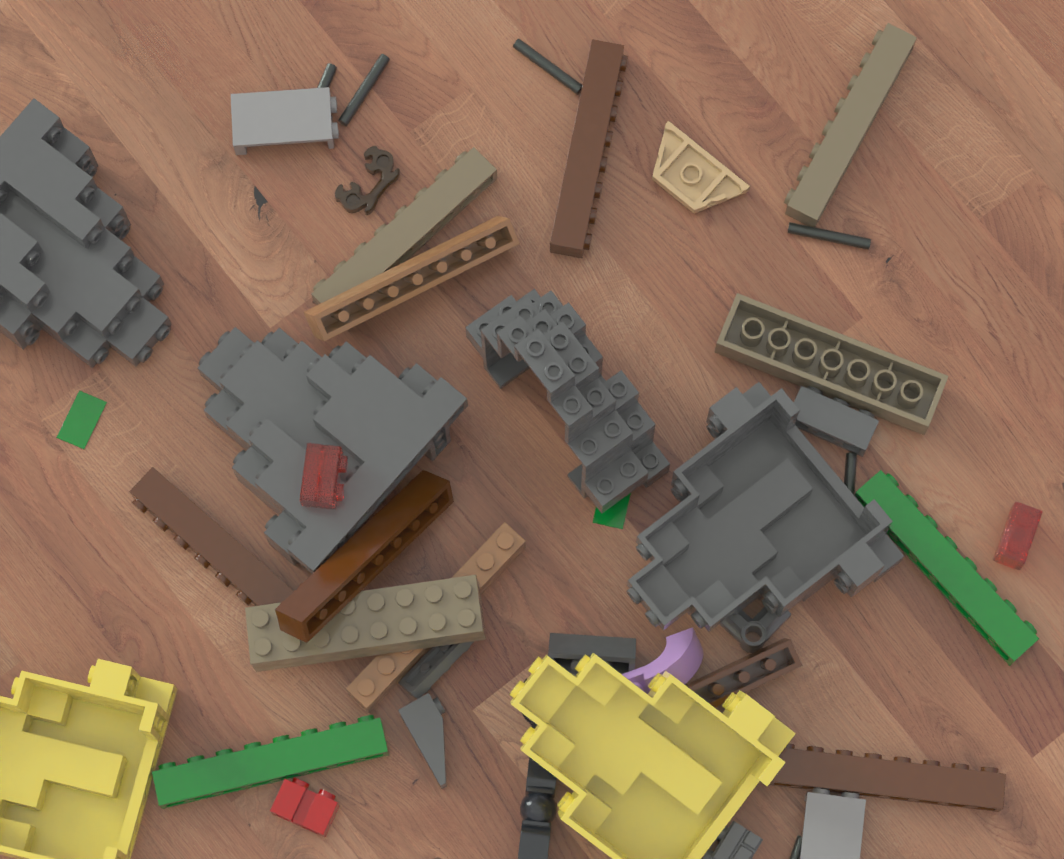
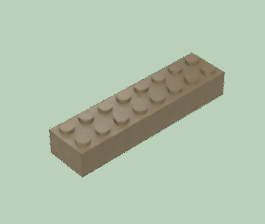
M738 293L715 347V353L798 386L805 388L808 386L815 387L822 391L826 397L842 399L851 407L869 411L874 416L925 435L948 379V376Z
M476 575L361 591L308 643L280 630L275 612L280 603L245 608L250 664L256 672L486 640L480 585Z

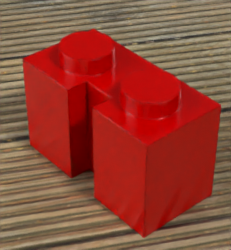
M295 777L292 782L284 779L270 812L295 825L326 837L340 807L339 803L334 801L336 796L320 789L319 793H314L308 790L310 784Z

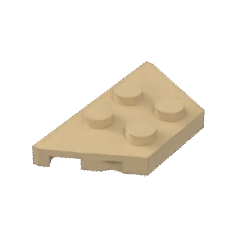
M668 121L666 123L652 175L654 182L694 214L748 192L750 188L748 184L671 122Z

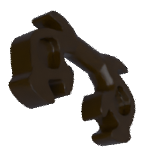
M372 146L364 153L365 160L373 159L371 164L365 163L367 172L372 175L381 173L379 182L370 193L364 196L361 195V187L355 182H350L351 189L344 192L342 184L337 187L335 199L342 204L348 213H356L366 207L365 215L371 214L376 208L378 199L385 190L399 179L400 169L397 168L392 172L394 160L390 152L380 150L377 146Z

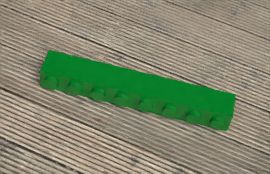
M880 470L859 488L854 496L864 508L875 499L893 521L886 533L890 539L1009 666L1012 665L1039 640L1034 626L1027 620L1023 622L1016 614L1017 609L1009 600H1003L996 593V586L988 578L983 579L976 572L977 566L968 557L963 558L957 551L956 543L950 537H944L937 530V523L929 515L924 516L917 509L919 506L915 499L909 494L904 495L899 490V484L891 474L887 473L885 475Z
M374 715L358 718V723L346 725V722H338L329 725V730L318 732V729L314 728L302 731L300 737L290 739L289 735H283L273 738V743L261 745V742L244 745V750L233 752V749H224L215 752V757L207 759L204 758V755L188 758L186 764L177 766L176 762L161 764L158 766L159 770L152 771L158 804L162 809L283 781L284 779L288 780L294 777L389 756L381 718L375 719Z

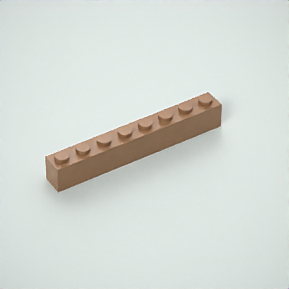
M496 216L305 311L304 315L314 337L326 341L520 244L510 218Z
M504 522L452 578L476 575L482 595L524 551L526 541ZM432 647L377 655L346 688L348 695L370 713Z

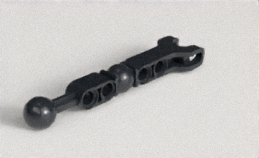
M522 713L524 719L535 729L537 724ZM530 757L525 790L526 796L520 804V815L523 820L518 859H548L551 822L557 813V806L554 800L557 778Z

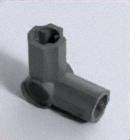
M764 607L752 619L742 610L735 616L733 614L730 615L719 625L740 643L744 651L754 653L763 648L766 641L790 618L791 613L787 611L779 618L775 612L771 614ZM749 632H755L760 636V640L758 642H750L745 635Z

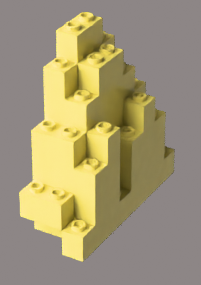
M594 653L590 657L586 654L582 657L575 667L578 671L576 676L572 675L548 655L543 659L538 656L528 669L531 675L525 683L519 681L509 694L513 697L510 701L511 705L537 724L535 729L530 726L521 737L520 741L523 743L520 748L521 751L574 791L572 794L567 792L559 801L557 806L559 807L558 815L560 819L612 859H701L759 781L768 786L786 762L778 756L796 734L742 691L729 695L722 705L725 710L721 713L667 671L663 675L660 673L655 675L648 685L651 690L647 694Z
M98 659L96 666L92 665L88 674V683H91L90 687L21 671L20 677H16L12 685L11 694L14 695L13 699L0 696V855L16 859H131L153 780L152 771H155L178 690L176 686L141 677L131 666Z

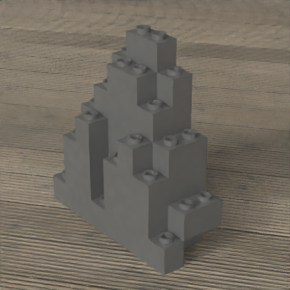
M33 98L0 136V332L24 350L27 345L31 346L40 336L39 331L42 329L91 368L97 363L101 364L107 358L110 347L137 367L140 362L144 363L148 360L153 352L152 348L158 341H163L171 331L170 327L172 324L169 317L150 303V300H156L162 293L163 280L159 274L134 256L131 247L121 241L129 233L131 223L123 206L97 187L93 177L97 172L98 164L91 148L64 128L60 117Z
M533 289L518 301L510 295L465 327L466 337L483 358L484 369L500 389L528 369L534 372L547 389V400L565 422V442L582 463L568 473L567 477L584 499L589 496L601 513L608 510L642 484L647 488L669 472L670 463L653 442L656 424L638 403L639 392L622 370L607 381L603 378V356L586 336V324L569 302L563 306L552 291L540 297L537 291Z
M235 327L231 332L227 331L218 340L219 345L212 353L209 351L200 359V366L198 367L200 375L220 391L218 395L216 393L211 395L205 403L206 408L204 412L207 418L245 449L239 452L233 460L234 465L232 469L237 480L279 515L271 517L265 525L266 531L264 534L269 545L294 566L299 562L312 574L354 535L424 455L432 462L451 442L449 427L468 407V401L464 395L442 377L437 381L417 363L411 369L407 367L397 378L374 357L369 355L366 358L347 341L341 347L339 345L336 346L329 356L325 354L321 357L303 341L298 344L281 328H278L274 333L272 331L268 333L261 343L258 340L254 343Z
M760 382L743 394L736 387L709 408L706 421L708 425L706 428L715 440L673 471L671 481L673 488L671 492L680 503L637 536L636 543L638 546H636V550L645 561L650 559L652 562L628 579L627 587L629 589L626 592L636 605L641 603L647 610L645 616L655 628L659 625L664 631L684 614L688 613L700 629L705 627L710 632L730 615H737L756 599L761 600L764 607L771 614L775 612L780 618L801 600L803 602L834 578V584L843 594L848 593L852 598L872 581L876 582L904 558L902 552L886 534L893 521L875 499L868 503L865 508L797 428L795 423L800 410L782 388L771 396Z

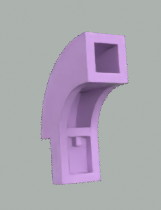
M693 627L667 636L666 647L657 659L622 675L647 694L651 690L648 687L651 680L657 673L663 675L665 671L685 685L697 672L703 659V648Z

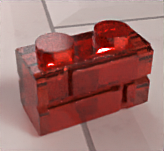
M307 443L300 492V503L302 506L335 510L337 501H343L344 484H340L341 473L347 472L348 456H343L342 447Z
M1015 502L1007 517L993 561L1020 570L1026 562L1028 551L1043 511L1020 502Z

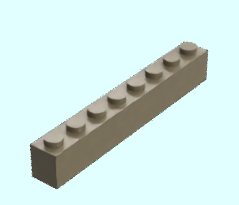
M887 23L884 31H877L872 41V45L875 46L871 54L865 53L859 67L863 68L859 76L854 74L847 86V90L850 91L847 98L841 97L834 112L838 113L835 120H828L822 132V135L825 136L821 144L816 143L809 157L813 160L809 167L805 165L802 167L797 177V181L800 182L797 189L791 188L785 198L784 203L787 204L786 215L807 226L816 227L910 56L917 37Z
M474 147L469 152H462L449 170H442L428 189L424 187L414 197L415 201L408 207L406 205L401 207L395 213V219L388 225H381L375 231V237L368 243H361L347 262L343 260L334 268V274L327 280H320L314 286V292L311 293L313 302L319 305L407 261L497 180V169Z

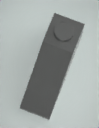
M427 693L398 711L438 784L443 789L447 787L444 721L441 716L445 713V710L438 697L432 700L430 694Z

